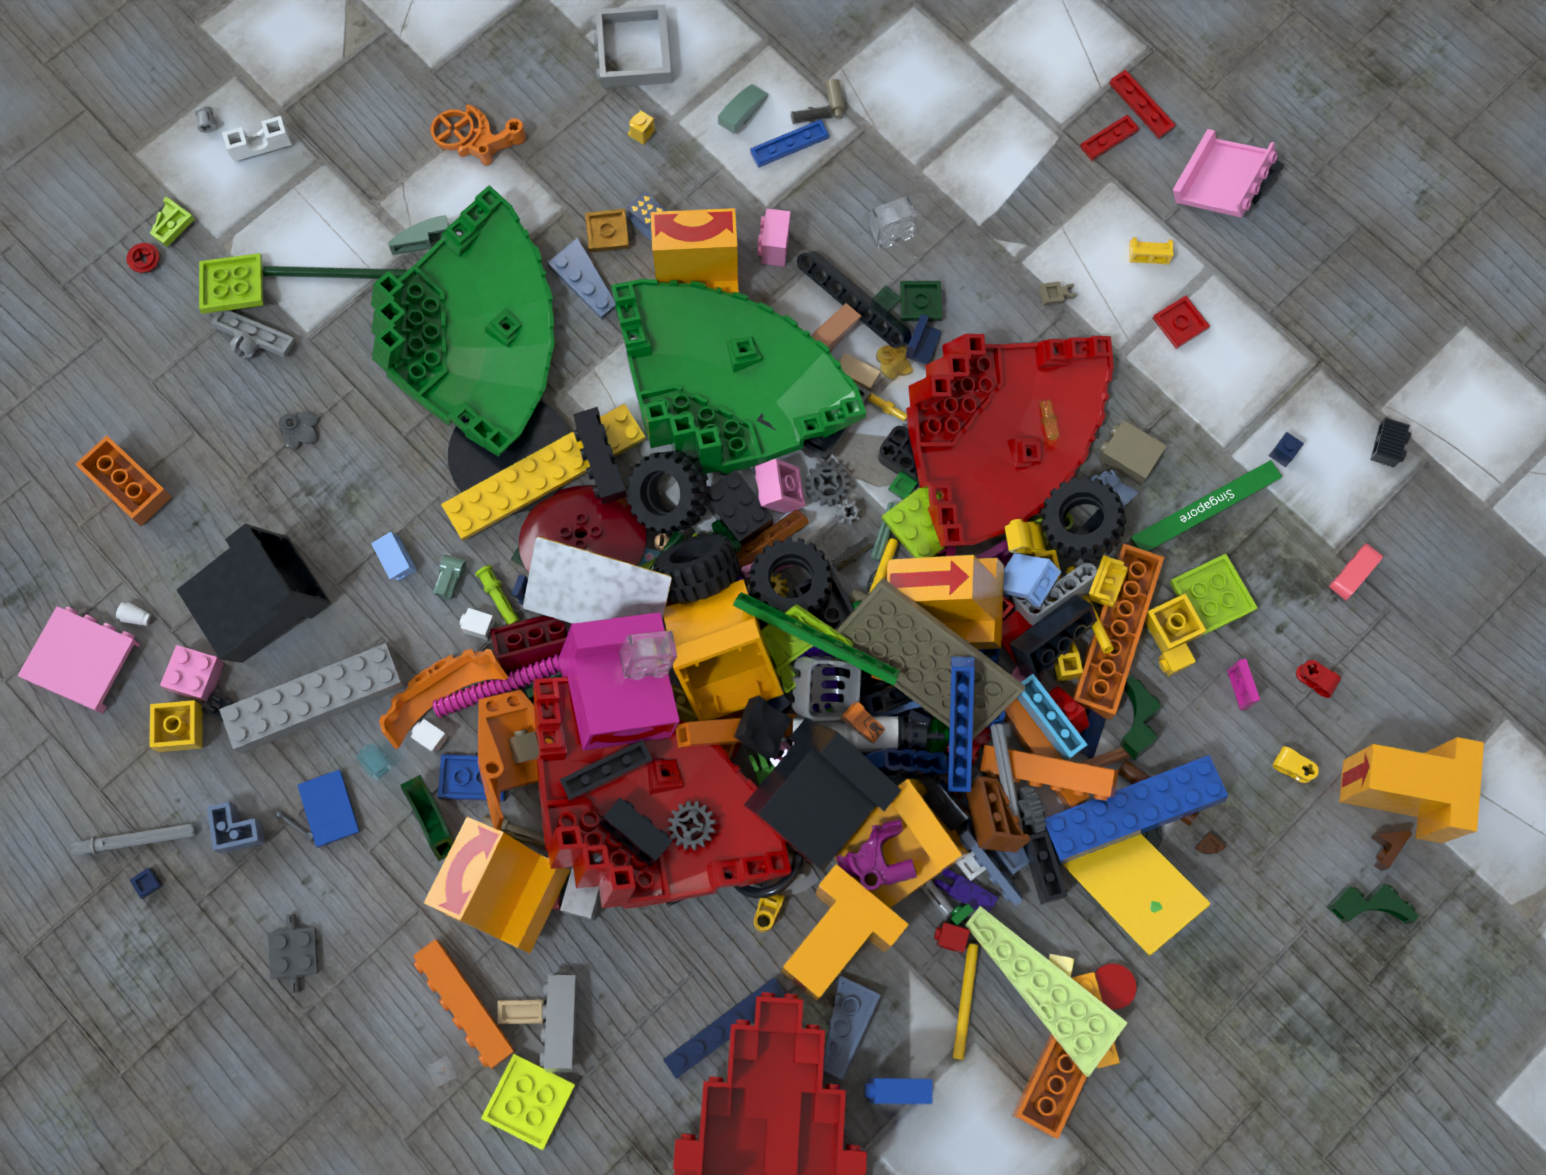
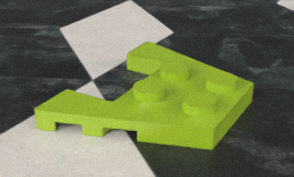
M797 604L785 612V614L850 646L854 645L848 638ZM768 624L761 632L770 655L773 656L776 670L778 676L782 679L784 691L787 693L796 687L793 676H800L790 662L809 650L813 645Z

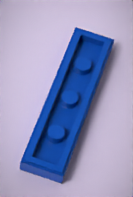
M820 119L750 148V153L759 168L829 139V133Z

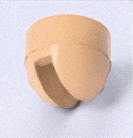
M664 533L657 535L654 539L655 548L658 551H662L670 537ZM661 538H664L663 546H660Z

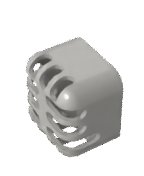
M804 656L798 658L795 662L794 668L800 670L801 676H793L796 688L793 689L795 702L792 703V707L798 715L814 721L842 720L840 717L853 702H859L861 669L831 656H824L823 658L819 656H812L811 658ZM824 667L845 668L850 670V678L837 675H823L822 669ZM824 680L844 681L845 689L822 688L821 683ZM824 693L843 694L844 702L821 701L820 697ZM826 703L830 704L832 713L825 711L824 705ZM813 704H818L820 713L813 711Z

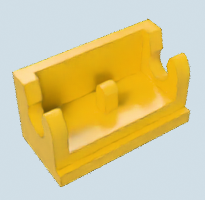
M1132 237V240L1129 241V262L1169 265L1173 257V240L1168 239L1166 243L1139 242L1136 237Z
M1103 555L1089 592L1092 602L1114 608L1128 571V567L1124 566V562Z

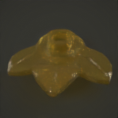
M885 345L877 350L876 359L881 363L880 370L886 378L894 380L897 374L905 376L913 372L911 365L905 357L906 347L893 348Z

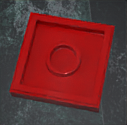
M1186 295L1155 314L1152 318L1175 349H1178L1210 328V325Z

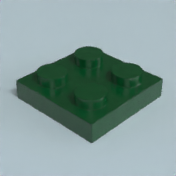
M900 281L901 321H919L921 314L928 316V321H941V281Z

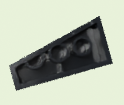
M598 407L573 414L577 428L573 432L576 441H581L583 448L579 450L583 461H588L589 467L586 470L589 479H594L596 486L592 488L596 499L600 498L603 505L627 497L620 472L614 461L615 458L611 446L608 444L604 425L601 423Z
M1074 595L1009 643L1020 674L1023 677L1028 678L1034 674L1040 682L1042 680L1040 677L1046 670L1050 672L1053 669L1057 658L1061 654L1065 656L1070 650L1071 643L1074 640L1079 641L1097 621L1092 604Z

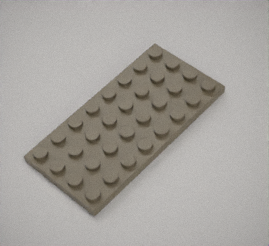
M884 578L836 629L837 632L853 642L854 645L852 647L900 670L894 686L949 728L951 656L974 657L972 740L1025 689V685Z

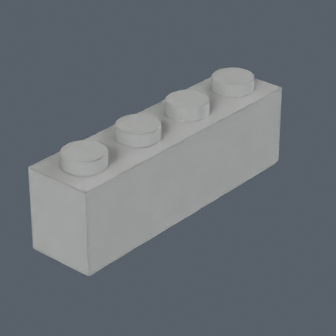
M548 975V982H544L543 994L547 996V1005H543L542 1018L546 1019V1028H542L541 1042H545V1052L540 1054V1066H544L546 1072H574L578 981L576 975Z

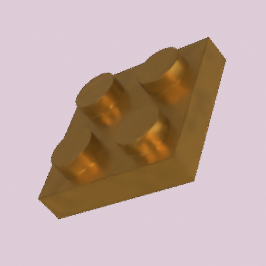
M625 209L585 213L589 253L629 248Z

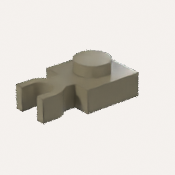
M1060 282L1041 284L1039 291L1043 306L1062 304L1065 299H1074L1077 296L1076 293L1068 292V290L1074 287V283L1067 284L1065 287H1061Z

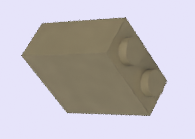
M1123 420L1121 425L1116 424L1109 434L1112 436L1110 442L1105 440L1099 451L1102 454L1099 460L1142 485L1163 453L1166 445Z

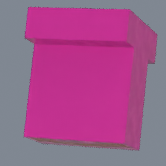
M661 613L571 624L559 656V664L562 677L568 678L583 751L637 743L641 740L650 741L670 738L680 722L662 649L666 634Z

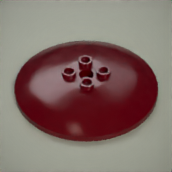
M594 486L566 488L539 502L528 514L519 535L520 557L529 574L536 538L542 537L639 566L646 549L645 525L638 523V517L632 515L630 511L632 507L631 504L628 505L627 498H621L602 505L601 499H596L592 488ZM580 532L587 533L584 538L576 537Z

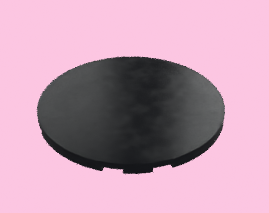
M539 401L521 436L498 457L467 438L466 434L456 426L448 447V465L451 476L462 493L570 434L569 430L558 413L547 404ZM467 418L461 419L464 423L469 422ZM563 486L541 497L540 499L532 502L531 504L523 507L522 509L514 512L511 515L525 511H531L539 502L551 497L556 492L560 491L563 488Z

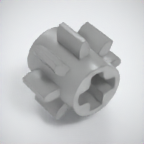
M844 499L842 500V505H835L837 511L833 516L839 518V524L846 520L847 525H852L851 519L859 520L857 513L861 509L855 506L856 501H851L848 504V500Z

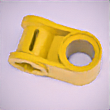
M1282 746L1272 764L1274 769L1300 783L1310 782L1316 778L1319 772L1318 766L1313 761L1286 746ZM1304 768H1307V769H1308V770H1307V773H1308L1309 775H1307V776L1304 775V773H1305V771L1303 770Z
M784 894L760 898L753 922L756 931L767 933L772 929L776 916L779 914L783 904ZM765 916L770 920V924L767 927H761L757 923L758 918Z

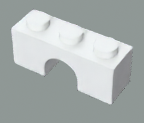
M281 116L261 121L263 128L256 133H247L242 127L222 132L226 148L233 161L292 145Z

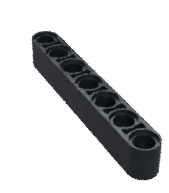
M809 251L798 256L797 266L803 273L842 306L847 303L862 316L859 320L893 348H899L910 342L912 334L905 325L816 251ZM808 257L811 260V265H809L807 262ZM822 270H824L826 273L825 278L822 275ZM837 282L841 285V290L837 288ZM852 295L855 296L856 303L853 302ZM867 308L871 310V316L868 315ZM882 321L886 322V329L883 327ZM898 333L901 335L902 341H899V340H898V338H897V334H898Z

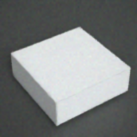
M973 851L956 863L969 881L986 870L984 866L980 867L973 857L975 856Z

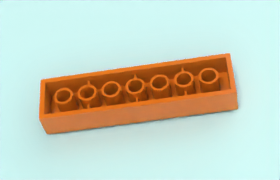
M1124 543L1118 550L1116 559L1124 562V566L1128 567L1127 574L1114 608L1101 604L1098 613L1114 649L1110 653H1103L1094 631L1092 632L1082 664L1083 673L1077 679L1072 698L1082 705V708L1092 709L1108 720H1111L1116 715L1164 560L1163 556Z

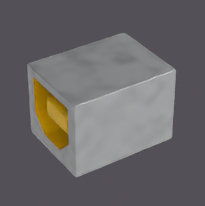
M572 867L560 911L564 914L594 921L600 900L599 886L576 889Z

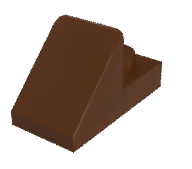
M1407 830L1372 836L1373 840L1383 846L1375 857L1378 860L1374 866L1380 871L1389 869L1412 832Z

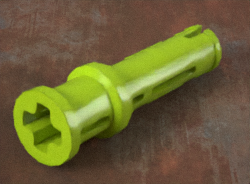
M492 565L479 569L475 575L477 578H480L484 585L485 593L490 594L506 624L519 622L520 619L501 588V581L497 580L492 571Z

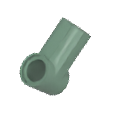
M448 555L443 556L439 567L440 575L433 591L434 595L446 600L452 599L458 580L464 575L466 569L465 560Z

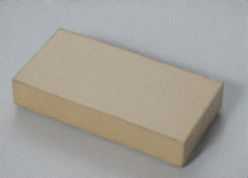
M846 353L843 354L839 361L846 375H849L855 383L868 390L872 389L880 375L879 370Z
M544 1000L498 1001L497 1024H544V1019L542 1018Z

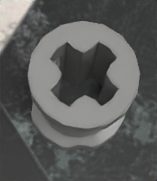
M209 106L197 107L195 115L198 117V130L203 133L213 132L216 129V125L212 120L213 109Z

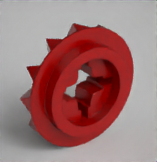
M139 243L128 251L126 261L134 272L143 274V272L151 273V269L157 267L160 257L155 246L149 243ZM141 253L145 255L146 263H143L141 261Z

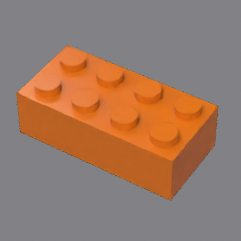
M107 435L75 464L140 526L172 498L162 486Z
M1050 1034L1012 1116L1044 1134L1058 1139L1087 1076L1082 1073L1052 1034Z

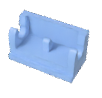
M389 532L371 543L390 580L397 579V581H400L410 574L417 572L403 542L397 534Z

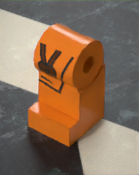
M853 702L840 717L859 735L872 744L885 731V728L859 702Z

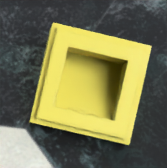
M1049 954L1048 960L1071 977L1074 959Z

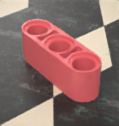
M1366 543L1334 579L1329 588L1346 601L1384 556Z

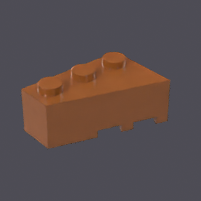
M977 777L971 783V792H966L978 847L981 849L1016 853L1031 839L1028 834L1024 835L1018 824L1020 819L1017 815L1014 816L1009 808L1010 801L998 779Z

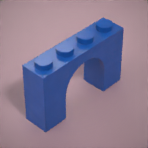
M868 1078V1083H864V1097L868 1098V1102L877 1104H933L932 1079Z

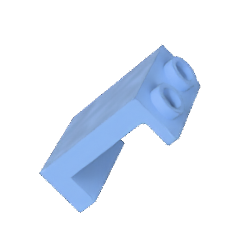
M1014 553L1004 569L1003 596L1007 599L1010 595L1026 598L1033 606L1040 607L1061 571L1050 559Z

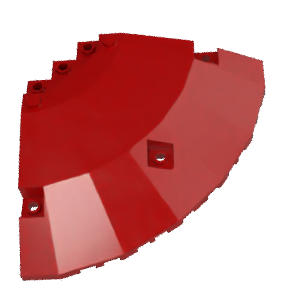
M965 333L943 344V357L925 365L926 378L908 386L910 407L906 408L908 432L920 488H928L930 507H927L941 547L971 546L1004 534L1006 532L1005 526L1009 525L1010 521L1022 519L1023 522H1027L1030 517L1040 512L1039 510L1044 507L1045 499L1051 498L1050 492L1053 488L1058 490L1060 488L1059 484L1063 481L1066 484L1069 483L1075 475L1074 472L1085 462L1089 454L1090 444L1095 440V433L1101 427L1106 415L1104 407L1105 401L1109 397L1107 393L1108 383L1111 382L1114 368L1111 336L1048 339L1036 343L985 344L984 334ZM936 493L940 494V499H937Z
M568 678L534 679L535 733H537L539 746L537 770L545 849L548 850L550 869L573 867L576 889L599 886L602 908L622 906L623 909L711 895L715 894L722 887H743L783 877L791 873L785 841L744 806L746 801L756 791L757 786L750 779L747 780L740 772V767L738 765L735 766L729 760V755L720 745L678 748L676 729L670 738L644 741L652 758V764L570 803L560 783L561 778L634 743L583 751ZM679 718L680 722L678 723V725L685 723L683 720ZM545 739H551L553 743L549 744ZM662 772H667L669 776H663ZM621 797L624 801L627 800L632 803L638 813L647 816L657 829L665 831L670 837L674 834L667 830L668 827L672 826L668 818L674 819L675 817L672 810L678 812L680 810L679 804L686 807L687 801H690L694 806L695 802L698 801L701 803V807L704 805L709 807L707 812L712 811L715 814L711 820L717 821V824L712 826L717 832L710 834L713 841L706 840L705 848L699 844L698 851L693 850L692 846H690L689 850H685L684 844L680 847L676 845L678 839L672 840L668 849L652 867H649L599 823ZM689 812L684 814L681 818L683 819L684 817H686L689 814ZM700 814L702 823L706 825L704 816ZM689 823V824H684V825L688 826V828H690V829H691V828H696V827H697V828H700V827L697 826L695 823H693V824H690V823ZM678 827L679 833L683 837L684 832L681 827ZM701 833L698 836H696L695 840L700 838L704 833ZM724 873H729L731 879H727Z

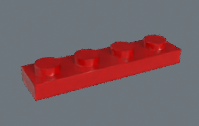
M1126 69L1110 79V86L1158 139L1175 128L1174 122Z

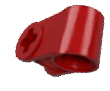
M1315 660L1305 662L1296 670V677L1300 682L1325 698L1332 697L1341 681V677L1337 673L1327 669Z

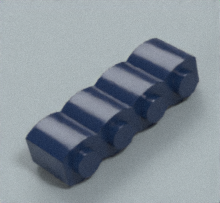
M887 748L865 755L882 773L888 776L900 774L903 777L916 776L927 778L948 772L947 755L942 752H914L910 749L899 751L895 748Z

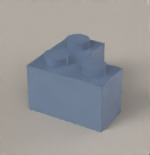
M226 802L207 807L213 851L223 854L265 844L262 822L255 818L239 822L236 805Z

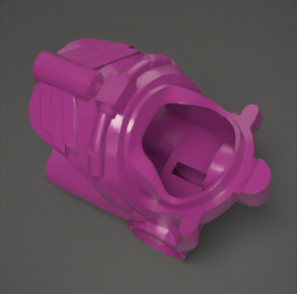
M901 819L883 823L881 827L880 825H872L869 840L862 845L859 853L849 852L844 857L842 855L836 856L838 866L850 876L860 878L862 886L871 891L880 889L882 885H892L917 878L912 859L886 865L883 856V844L903 831ZM870 874H876L878 877V882L874 886L867 884V877Z

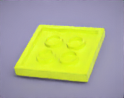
M513 1054L481 1119L544 1150L576 1084L552 1072H546L544 1068Z

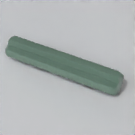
M889 502L887 505L886 512H888L897 504ZM882 521L871 554V559L878 562L882 559L891 530L884 521Z

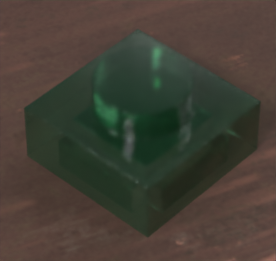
M886 285L873 297L888 312L901 299Z

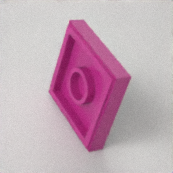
M1247 659L1237 661L1227 670L1239 708L1242 711L1249 709L1260 701V697Z

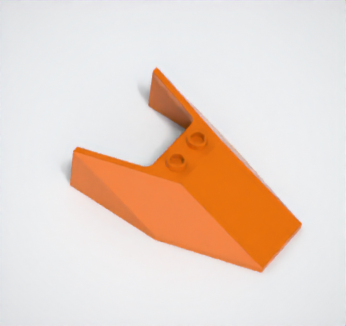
M521 690L482 698L478 701V766L493 828L501 831L504 820L500 808L501 792L539 782L537 759L514 764L508 739L514 737V732L527 729L528 733L535 732L534 705ZM545 739L547 743H553L551 739Z

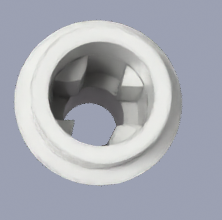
M121 602L116 612V618L120 619V622L145 626L149 624L152 616L130 602Z

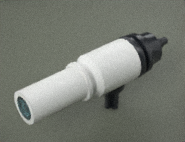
M874 716L873 718L885 728V731L874 744L859 735L843 720L815 721L838 731L861 753H871L887 748H895L899 751L904 749H910L914 752L917 750L926 751L927 741L945 739L944 733L927 732V722L917 721L912 717H907V721H904L903 716L899 718L898 716ZM793 718V732L805 718Z

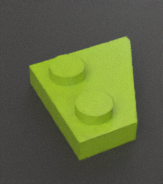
M165 197L163 200L165 204L163 211L158 212L156 223L153 225L150 234L165 247H168L195 219L182 207L168 197Z

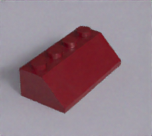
M543 615L490 629L494 654L507 674H510V671L516 672L518 668L521 670L523 666L529 667V664L535 665L537 661L540 663L542 659L548 660L550 656L553 658L555 654L559 656L572 623Z

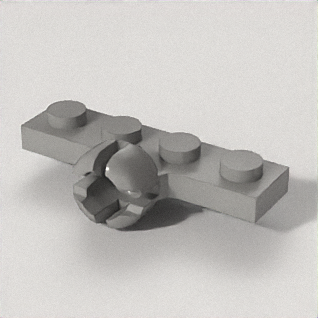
M229 310L219 311L211 321L213 328L234 336L230 342L231 350L239 357L245 353L243 355L244 359L251 358L259 348L285 358L295 344L293 337Z

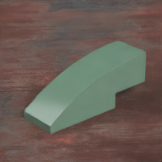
M753 84L749 85L718 115V124L735 134L743 123L746 124L768 97V93Z
M442 215L421 221L396 235L388 242L392 255L431 249L432 242L439 241L442 233L449 226L447 216Z

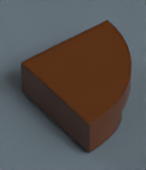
M1208 832L1194 847L1195 850L1203 854H1216L1226 848L1211 832Z

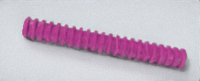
M555 654L553 658L550 656L548 660L542 659L540 663L538 661L535 662V665L529 664V667L523 666L521 670L519 668L516 669V672L510 671V674H507L509 678L506 680L491 679L489 682L486 680L484 684L478 683V686L473 685L471 689L467 687L465 691L459 690V693L454 692L452 696L446 695V698L441 697L439 701L435 699L433 700L435 714L437 717L443 718V715L448 716L450 712L454 714L456 710L462 711L463 707L467 709L469 705L475 706V703L478 704L479 699L501 693L504 694L507 691L512 692L514 688L518 690L519 686L525 687L527 683L531 685L534 679H542L546 676L550 678L551 674L557 675V672L560 671L561 673L559 656Z

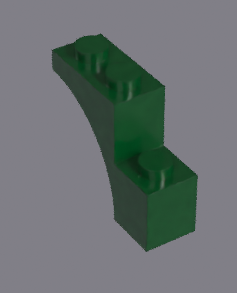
M1131 675L1126 680L1124 691L1132 703L1134 720L1132 728L1122 738L1120 746L1135 761L1152 748L1157 740L1155 731L1145 724L1159 714L1162 706L1158 698L1151 695L1145 689L1142 681L1135 679Z
M419 775L400 786L422 827L429 847L437 860L441 861L447 857L455 839L444 821L438 803L422 776Z
M1386 884L1377 886L1366 899L1363 898V893L1355 887L1343 888L1326 906L1342 923L1351 921L1364 911L1385 912L1395 916L1404 924L1414 923L1419 917L1415 912V908L1409 902L1403 901L1398 896V892L1394 887Z

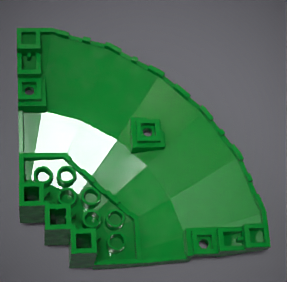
M489 185L475 197L474 202L460 213V217L445 229L441 239L400 278L397 279L388 271L374 283L371 306L375 310L371 332L376 337L374 339L372 360L387 373L386 376L404 393L449 426L451 423H454L466 434L467 438L499 457L521 436L545 391L555 339L553 335V297L545 277L546 272L543 270L539 249L531 241L527 229L523 228L519 221L520 218L512 205ZM456 232H461L463 235L458 236ZM506 325L509 329L505 330L502 326ZM467 418L469 422L464 423L461 419Z
M638 279L611 285L620 330L626 347L627 361L650 448L671 444L674 452H683L686 456L696 457L697 462L703 467V474L721 471V474H727L735 469L741 471L803 449L805 439L819 436L825 438L866 418V410L857 385L843 371L840 362L836 361L831 355L829 347L820 340L816 341L810 336V332L802 330L798 323L788 315L782 316L774 312L773 308L761 302L756 303L748 299V296L734 291L731 294L722 291V288L706 287V284L697 281L677 283V280H670V283L658 282V279ZM761 413L764 416L763 420L769 422L775 430L756 421Z

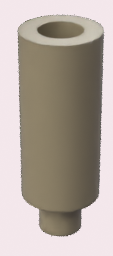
M831 79L826 82L830 110L832 114H835L836 119H840L843 117L842 112L845 110L840 81L838 79Z

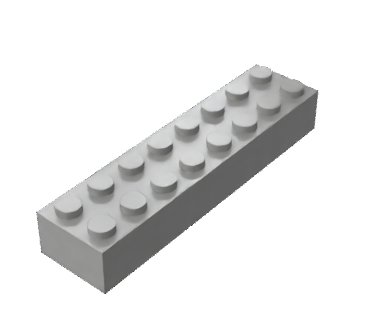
M384 643L219 710L233 750L242 754L404 689L405 685L390 647Z

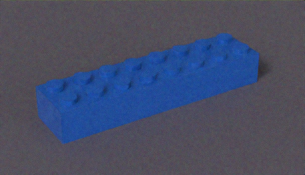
M1210 755L1119 789L1115 791V796L1108 797L1107 801L1093 799L1049 816L1044 820L1046 824L1045 831H1048L1054 853L1059 865L1223 803L1226 801L1228 794Z

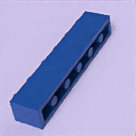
M951 656L948 791L971 792L974 657Z

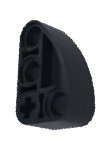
M896 426L882 443L879 449L878 460L883 466L897 475L900 472L916 481V487L920 488L908 429L904 426ZM901 435L904 437V440L898 441L895 439V436ZM907 462L911 467L904 468L901 466V463Z

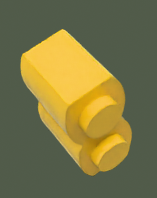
M1022 519L1010 521V524L1005 526L1009 552L1031 556L1034 553L1046 551L1040 525L1035 524V522H1023Z

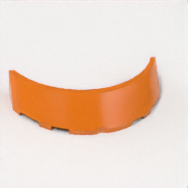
M468 649L464 650L460 656H447L435 662L429 668L424 669L407 682L408 688L404 692L396 693L391 699L392 706L386 715H381L380 717L381 731L392 746L398 749L412 726L433 707V700L439 701L441 697L445 698L446 695H450L476 682L491 679L506 680L509 677L490 649L479 652Z

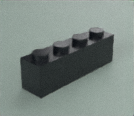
M641 740L561 778L560 783L571 803L652 764V758L644 741Z

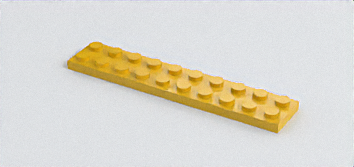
M625 403L600 417L614 457L646 440L645 435ZM571 432L442 503L444 511L461 540H466L587 473L588 461H583L579 450L583 448L581 441L577 442L574 432Z

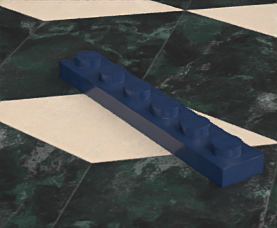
M772 978L664 1058L663 1061L674 1077L677 1079L730 1039L731 1024H736V1020H750V1024L755 1021L756 996L761 997V992L775 993V998H784L786 993L777 980Z

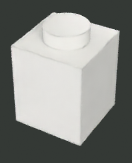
M468 608L466 614L463 613L460 619L462 631L465 634L489 640L490 629H493L495 624L494 617Z
M425 719L421 723L418 722L411 731L413 733L411 738L435 755L448 739V736Z

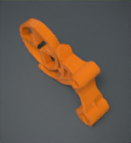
M469 104L466 105L467 110L465 112L452 109L440 113L431 124V135L436 145L445 150H458V155L461 157L472 154L479 158L483 165H490L493 161L492 155L497 151L510 147L513 144L520 145L526 140V133L519 119L508 120L503 131L497 135H492L485 115L479 109ZM470 113L477 118L478 128H475L472 118L469 116ZM453 116L462 117L460 121L454 124L455 130H453L455 137L460 142L453 144L443 143L452 135L450 130L453 129L446 118ZM442 122L448 129L436 137V128ZM470 123V131L464 138L458 130Z

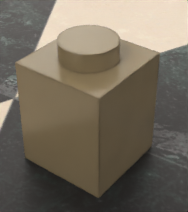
M527 729L514 732L515 736L508 738L514 764L537 759L539 746L535 732L528 733Z

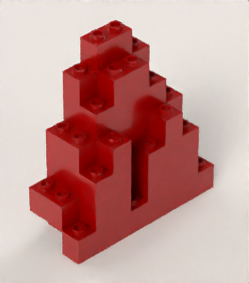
M761 992V997L756 996L755 1025H750V1020H736V1024H731L727 1082H723V1077L710 1076L708 1081H703L699 1139H695L696 1134L682 1133L681 1138L675 1139L674 1175H866L867 1152L861 1150L862 1146L846 1144V1149H843L846 1090H840L841 1085L826 1084L825 1089H822L825 1030H820V1025L806 1024V1029L802 1028L803 999H798L799 995L785 994L784 998H775V993Z

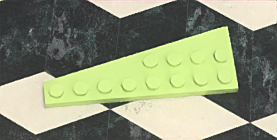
M980 906L965 926L1082 1073L1089 1077L1127 1022Z

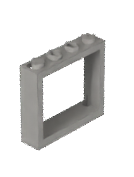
M665 4L595 9L596 18H592L593 30L597 29V34H594L595 47L598 46V51H595L596 64L599 63L600 68L596 69L597 80H601L602 88L672 83ZM659 20L663 68L606 72L603 24Z

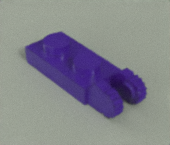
M949 869L944 870L942 874L955 881L952 888L941 880H935L934 884L962 904H969L974 911L981 906L990 913L998 899L995 895Z

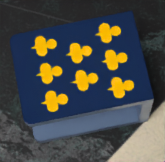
M643 191L626 206L627 219L652 241L651 212L667 210L646 191Z

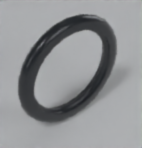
M794 850L791 873L771 886L764 888L752 887L750 885L733 887L741 894L751 898L775 896L786 890L795 881L801 871L804 858Z

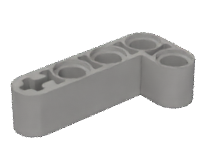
M1090 563L1080 565L1054 583L1040 607L1033 606L1026 598L1019 599L1021 597L1013 596L1015 608L1028 623L1035 625L1074 595L1082 598L1089 593L1097 569Z

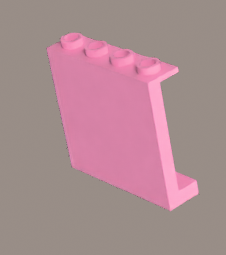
M1207 129L1173 188L1175 202L1242 218L1245 211L1249 210L1254 195L1258 194L1263 179L1267 178L1271 165L1277 160L1278 153L1276 152L1274 142H1271L1268 149L1217 139L1215 131Z
M56 606L18 676L103 714L107 706L102 704L132 647L134 645L139 647L140 644L134 640V635L126 631L120 634L115 631V627L104 623L103 626L97 624V619L85 614L84 617L77 615L78 611L68 606L65 609Z

